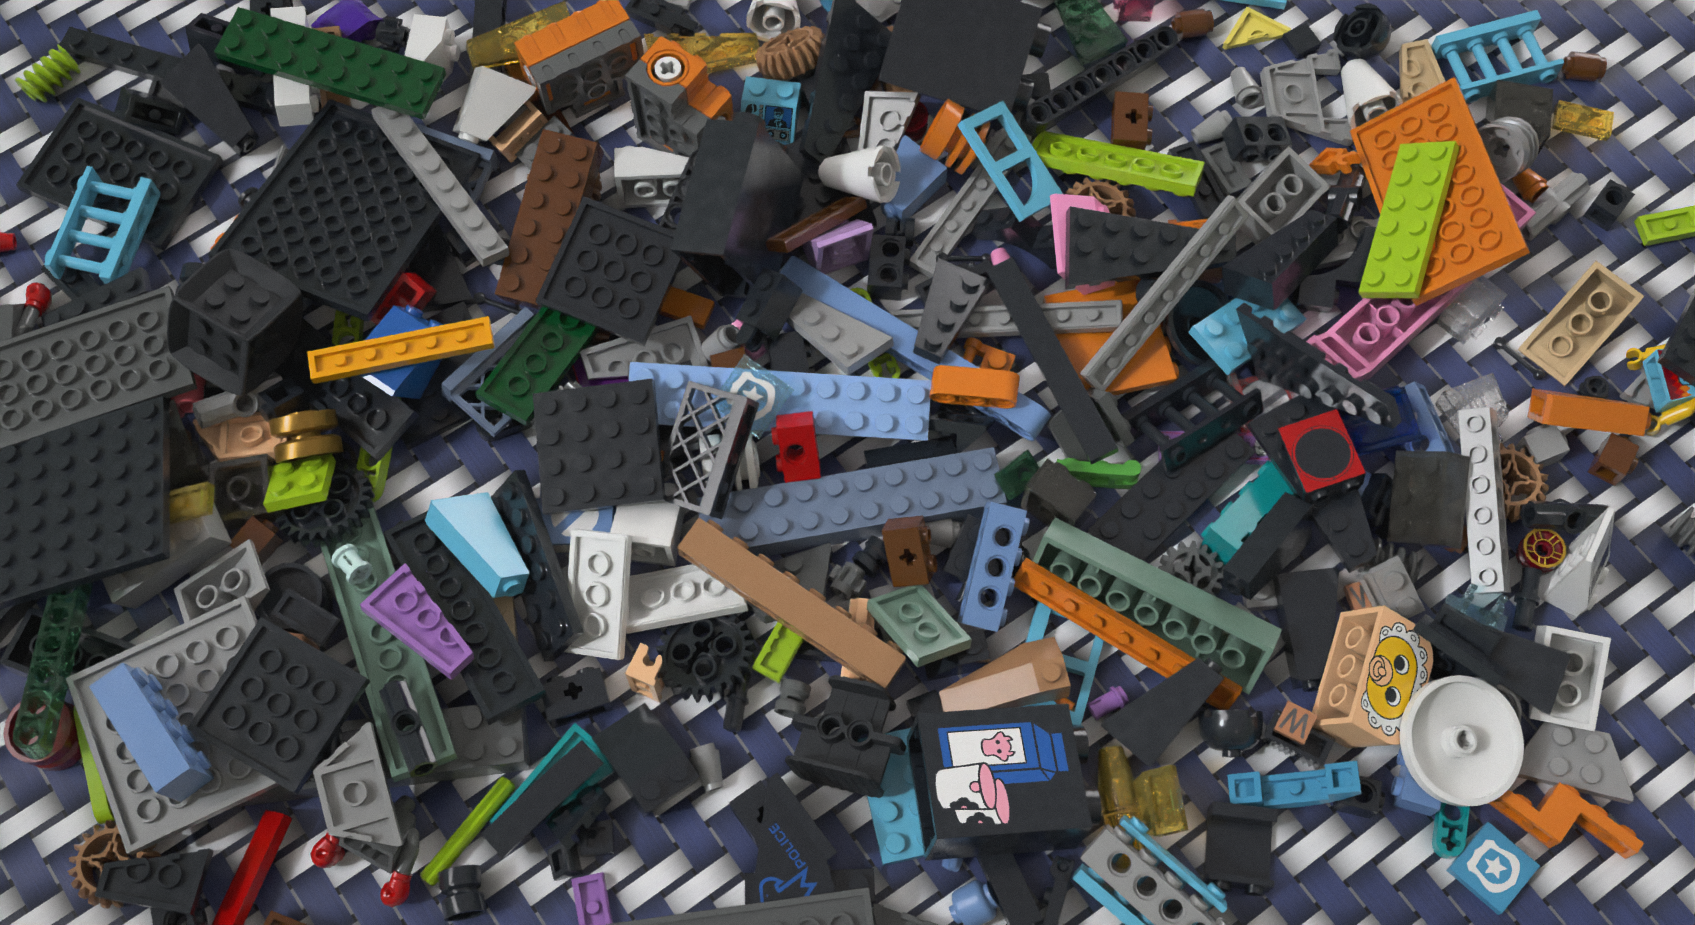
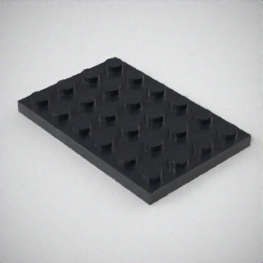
M77 97L21 176L16 186L22 192L68 210L77 190L78 180L83 176L87 166L93 167L103 181L102 183L133 189L137 187L140 177L152 179L161 195L141 241L165 251L223 160L216 153L157 129L125 122L113 111ZM97 193L92 207L124 213L131 200ZM87 218L115 231H118L120 224Z

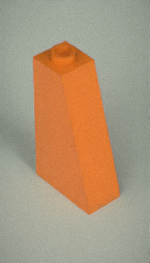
M1532 388L1527 417L1541 424L1644 436L1645 430H1648L1651 424L1650 407L1642 404Z

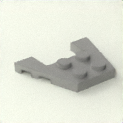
M1330 49L1325 54L1317 55L1315 53L1308 55L1303 60L1294 61L1293 59L1264 67L1260 73L1267 117L1282 116L1286 127L1341 145L1350 146L1353 143V139L1350 134L1352 128L1348 123V119L1323 117L1315 76L1338 75L1341 71L1338 50Z

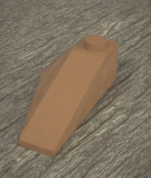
M1050 637L1019 645L939 691L943 712L1009 708L1067 698L1070 694L1071 685L1060 648L1055 637Z

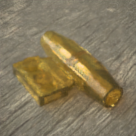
M1110 746L1098 750V791L1105 826L1109 824L1113 829L1119 826L1125 831L1119 825L1120 819L1125 814L1130 819L1135 816L1142 821L1149 829L1146 832L1148 835L1163 837L1189 830L1176 766L1166 765L1144 771L1134 779L1122 746ZM1137 839L1131 844L1138 851L1142 848L1146 850V847ZM1123 854L1116 862V866L1122 869L1127 868L1131 864V860L1126 854Z

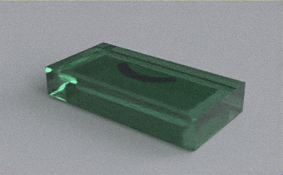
M1029 449L1020 453L994 474L1009 500L1020 495L1044 475Z

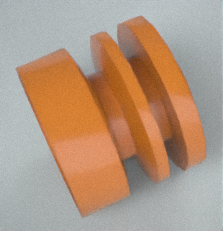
M947 99L929 127L919 151L934 160H937L944 151L948 152L945 166L950 168L958 158L955 172L963 174L968 166L975 161L977 155L957 126L963 117L964 107ZM990 122L975 129L984 144Z

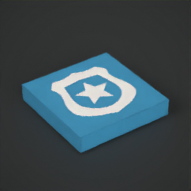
M1486 822L1446 871L1497 915H1500L1540 865L1492 824Z

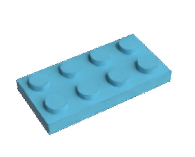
M1235 298L1194 325L1188 333L1218 366L1229 375L1252 359L1247 350V342L1236 308L1243 303L1248 304L1252 307V314L1260 319L1264 315L1273 320L1274 326L1285 334L1287 331H1294L1307 319L1288 298L1275 311Z
M911 728L885 733L903 740L906 745L905 754L897 755L891 753L880 785L884 791L883 797L867 796L883 866L924 857L907 744V736ZM868 737L862 738V739H858L857 742H863V741H865Z

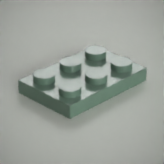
M923 585L907 586L869 599L867 602L869 613L917 667L970 648L972 640L970 636Z

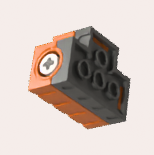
M599 0L596 4L586 9L576 11L571 16L551 23L545 28L533 34L525 35L520 40L514 42L522 73L528 84L536 87L534 93L547 115L569 106L576 119L624 96L622 79L626 78L625 75L644 55L641 35L619 0Z
M660 36L625 75L628 83L629 97L631 98L632 113L634 114V124L637 129V138L658 151L690 157L694 151L699 150L707 119L731 121L733 103L730 92L721 85L717 87V85L709 81L707 64L700 56L691 55L673 40L669 41Z

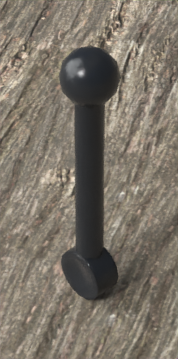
M941 252L936 255V262L938 258L945 261L981 262L988 259L991 262V256L988 253H984L982 256H948L946 253Z
M477 292L474 295V301L478 305L485 303L516 315L522 310L488 299L482 292Z
M1497 337L1494 340L1493 346L1496 349H1503L1533 373L1534 379H1544L1545 372L1533 367L1507 346L1505 338Z

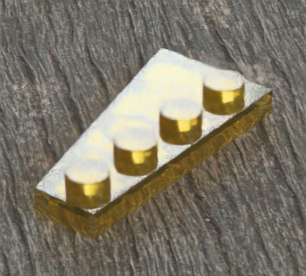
M565 0L467 40L466 49L473 70L480 66L489 68L518 63L519 59L514 42L520 40L525 35L533 34L545 28L551 23L569 17L570 13Z
M678 33L667 34V37H664L669 41L677 42L683 50L691 55L700 56L707 64V74L756 63L755 54L760 47L756 33H721L720 36H706V33H695L693 37H679ZM644 34L647 50L659 37H654V34Z

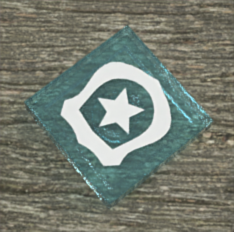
M745 354L720 388V390L736 395L739 394L760 403L750 432L758 439L761 438L794 391L792 387ZM725 399L718 403L716 407L719 412L727 415L730 413L734 401Z

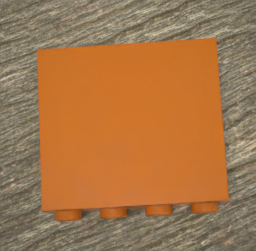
M1141 279L1123 282L1115 281V286L1085 295L1081 294L1077 289L1045 295L1043 303L1122 300L1124 320L1138 304L1136 300V287ZM1163 321L1106 388V392L1108 391L1115 396L1163 385L1168 386L1179 379L1178 366L1176 362H1172L1169 354L1171 353L1170 340L1168 336L1163 335L1161 329ZM1114 331L1055 334L1086 390L1091 386L1079 373Z

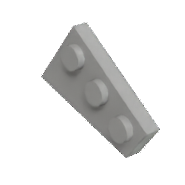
M865 91L858 150L885 145L893 147L897 151L921 95L918 92Z

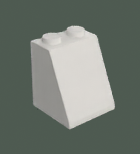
M485 66L475 68L453 132L459 134L458 138L474 144H478V141H487L534 94L536 87Z
M665 483L664 485L665 495L667 496L679 490L676 484ZM680 496L679 498H677V499H679V500L684 501V499H683L682 496ZM665 501L617 507L610 533L632 535V562L675 567L685 508Z

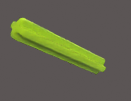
M504 776L500 777L420 873L421 878L429 885L434 886L437 884V874L452 866L515 790V785Z

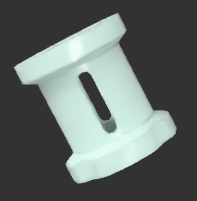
M346 544L337 549L331 559L335 567L343 570L346 574V580L351 585L360 584L365 581L373 569L369 562L362 560L358 555V549L353 544Z

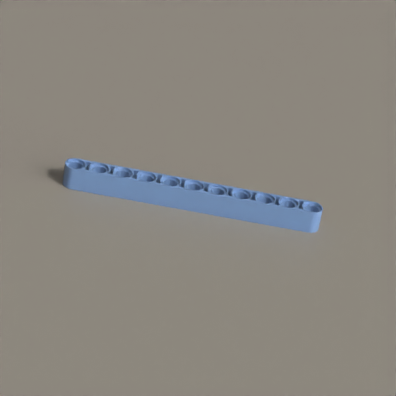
M791 256L779 273L784 274L803 290L802 293L893 337L894 346L885 351V353L892 355L901 363L932 381L933 369L939 366V364L913 353L918 330L795 256ZM951 350L947 352L940 365L979 368ZM1018 392L1017 403L1014 408L1003 409L973 406L989 417H995L997 422L1030 441L1036 439L1051 418L1050 413L1044 407Z

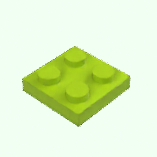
M332 453L312 455L305 459L291 462L284 461L274 465L263 502L267 512L326 501L336 464Z

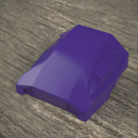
M341 0L320 15L313 22L311 28L339 26L342 38L361 42L362 40L375 39L379 22H384V20L373 14L361 0Z

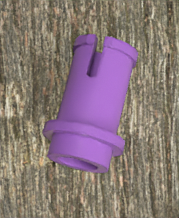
M1111 686L1109 692L1088 702L1087 707L1093 718L1098 721L1101 717L1119 707L1121 709L1124 708L1129 700L1121 686L1116 688Z

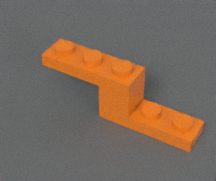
M1561 782L1547 791L1536 809L1532 807L1533 804L1523 795L1514 794L1509 789L1502 796L1488 803L1548 848L1561 843L1574 822L1624 859L1637 854L1644 842L1636 837V833L1625 825L1617 824L1608 817V813L1604 809L1588 803L1580 797V793L1570 785H1563Z

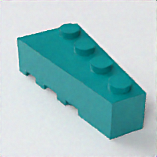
M1269 460L1258 471L1259 477L1254 482L1249 480L1239 492L1240 497L1234 503L1230 501L1221 511L1220 517L1214 523L1211 522L1202 532L1201 536L1204 539L1199 548L1201 549L1205 544L1208 545L1206 553H1217L1215 562H1223L1225 566L1285 492L1295 496Z

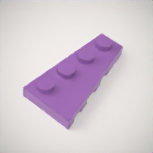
M406 563L360 604L361 610L451 680L474 659L472 650L453 625L447 621L441 609L432 601L422 584L416 580Z

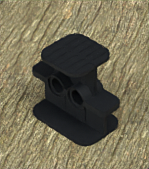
M839 675L830 676L828 683L832 690L824 714L819 719L794 714L791 723L801 732L794 755L786 756L785 762L800 779L847 790L852 793L855 792L860 795L881 798L884 791L880 785L891 753L904 755L906 745L902 739L882 733L888 712L896 709V703L889 692L876 683L851 679L845 676L841 677ZM840 727L836 734L828 736L833 728ZM869 734L865 741L857 742L861 735Z

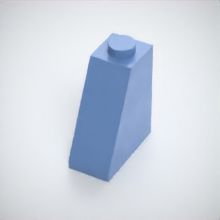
M906 135L901 139L896 152L900 162V172H896L895 181H900L898 191L890 202L881 203L882 213L886 217H896L897 220L910 218L946 183L947 167L938 160H934L920 152V146Z

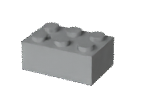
M1288 146L1270 162L1237 198V201L1249 215L1248 219L1239 229L1257 245L1304 215L1329 185Z

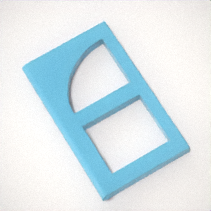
M1004 101L998 102L962 120L957 125L1019 222L1050 206V195L1063 194ZM998 118L1018 151L995 162L975 129ZM1024 161L1028 165L1032 177V192L1025 205L1022 204L1003 172Z
M1037 601L1026 642L1043 639L1050 613L1061 617L1064 616ZM1096 635L1088 662L1062 654L1067 671L1084 676L1075 711H1070L1072 726H1079L1082 723L1104 640ZM1048 701L1026 706L1055 705L1057 703Z

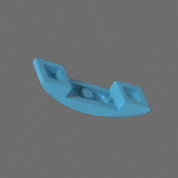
M1358 762L1324 764L1325 769L1265 776H1261L1259 771L1228 774L1230 803L1281 809L1319 805L1362 794Z

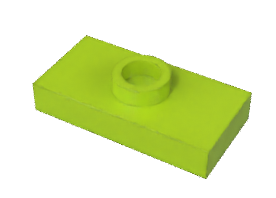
M777 622L754 662L752 670L780 684L804 639Z

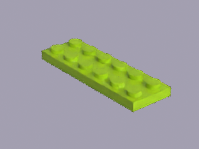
M1048 131L1038 134L1032 144L1046 168L1059 169L1066 174L1079 173L1089 175L1090 178L1096 180H1114L1121 185L1134 184L1144 186L1151 191H1169L1182 197L1194 196L1205 162Z
M1456 141L1400 144L1358 291L1362 298H1419L1460 148Z

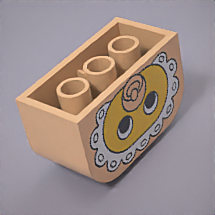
M1385 605L1341 612L1312 711L1318 715L1313 728L1335 738L1336 743L1347 748L1400 744V724L1404 710L1412 696L1429 683L1433 665L1431 643L1414 632L1413 628L1416 624Z

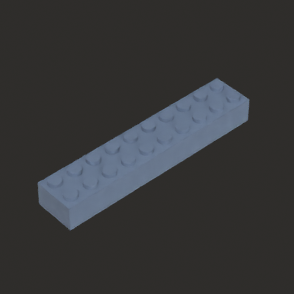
M991 447L822 476L819 479L787 482L730 493L722 520L699 513V518L705 522L709 519L716 522L724 529L722 532L730 539H733L734 536L738 537L749 546L748 551L756 556L763 554L767 557L812 549L827 543L836 545L869 539L872 535L882 537L884 525L888 519L923 515L925 522L952 518V521L962 523L966 515L969 514L982 519L986 502L1006 505L1007 501L995 449ZM702 497L696 498L698 506H700Z

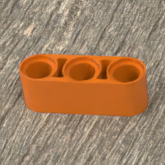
M939 365L933 369L929 397L939 403L1010 409L1016 407L1020 376L1017 373L1006 370Z

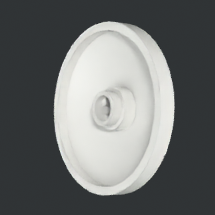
M1462 675L1439 678L1420 688L1412 696L1404 710L1400 724V746L1403 759L1417 784L1433 798L1453 806L1483 805L1502 796L1516 780L1522 766L1524 754V739L1521 725L1508 700L1490 684L1474 677Z

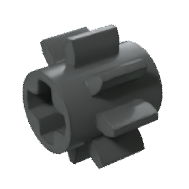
M846 562L843 568L836 564L829 574V581L832 582L830 586L831 591L845 600H849L852 594L859 598L866 588L865 584L867 582L863 579L865 572L851 562Z

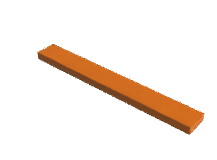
M1025 558L1014 576V587L1165 678H1169L1196 660L1028 558ZM1223 676L1225 679L1206 702L1219 710H1229L1241 694L1243 687Z

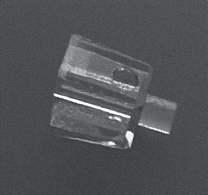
M1493 373L1443 391L1435 402L1438 410L1459 436L1458 410L1491 407L1497 411L1498 427L1508 418V410ZM1499 433V443H1501L1503 438Z

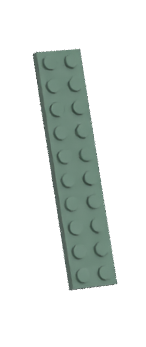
M375 507L367 509L370 514L369 518L360 519L363 527L353 526L351 528L354 535L351 536L344 533L342 534V542L333 538L330 546L327 547L325 541H321L320 546L359 672L370 680L365 692L394 782H398L411 776L396 736L391 729L390 720L379 693L384 685L394 680H405L407 682L419 716L426 728V734L438 766L458 758L425 659L361 610L360 604L396 572ZM343 545H355L358 549V555L362 560L372 565L373 569L370 576L360 584H349L343 570L335 567L331 561L333 554ZM409 725L405 727L403 731L405 732L411 730L414 727V725Z

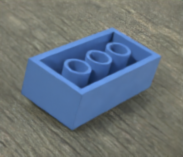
M121 663L89 686L155 793L182 802L214 779L209 770L212 767L210 760L202 751L197 752L192 744L195 741L194 735L185 725H180L176 719V716L179 715L176 707L170 700H164L159 692L163 688L153 674L146 675L139 667L133 668L125 663Z

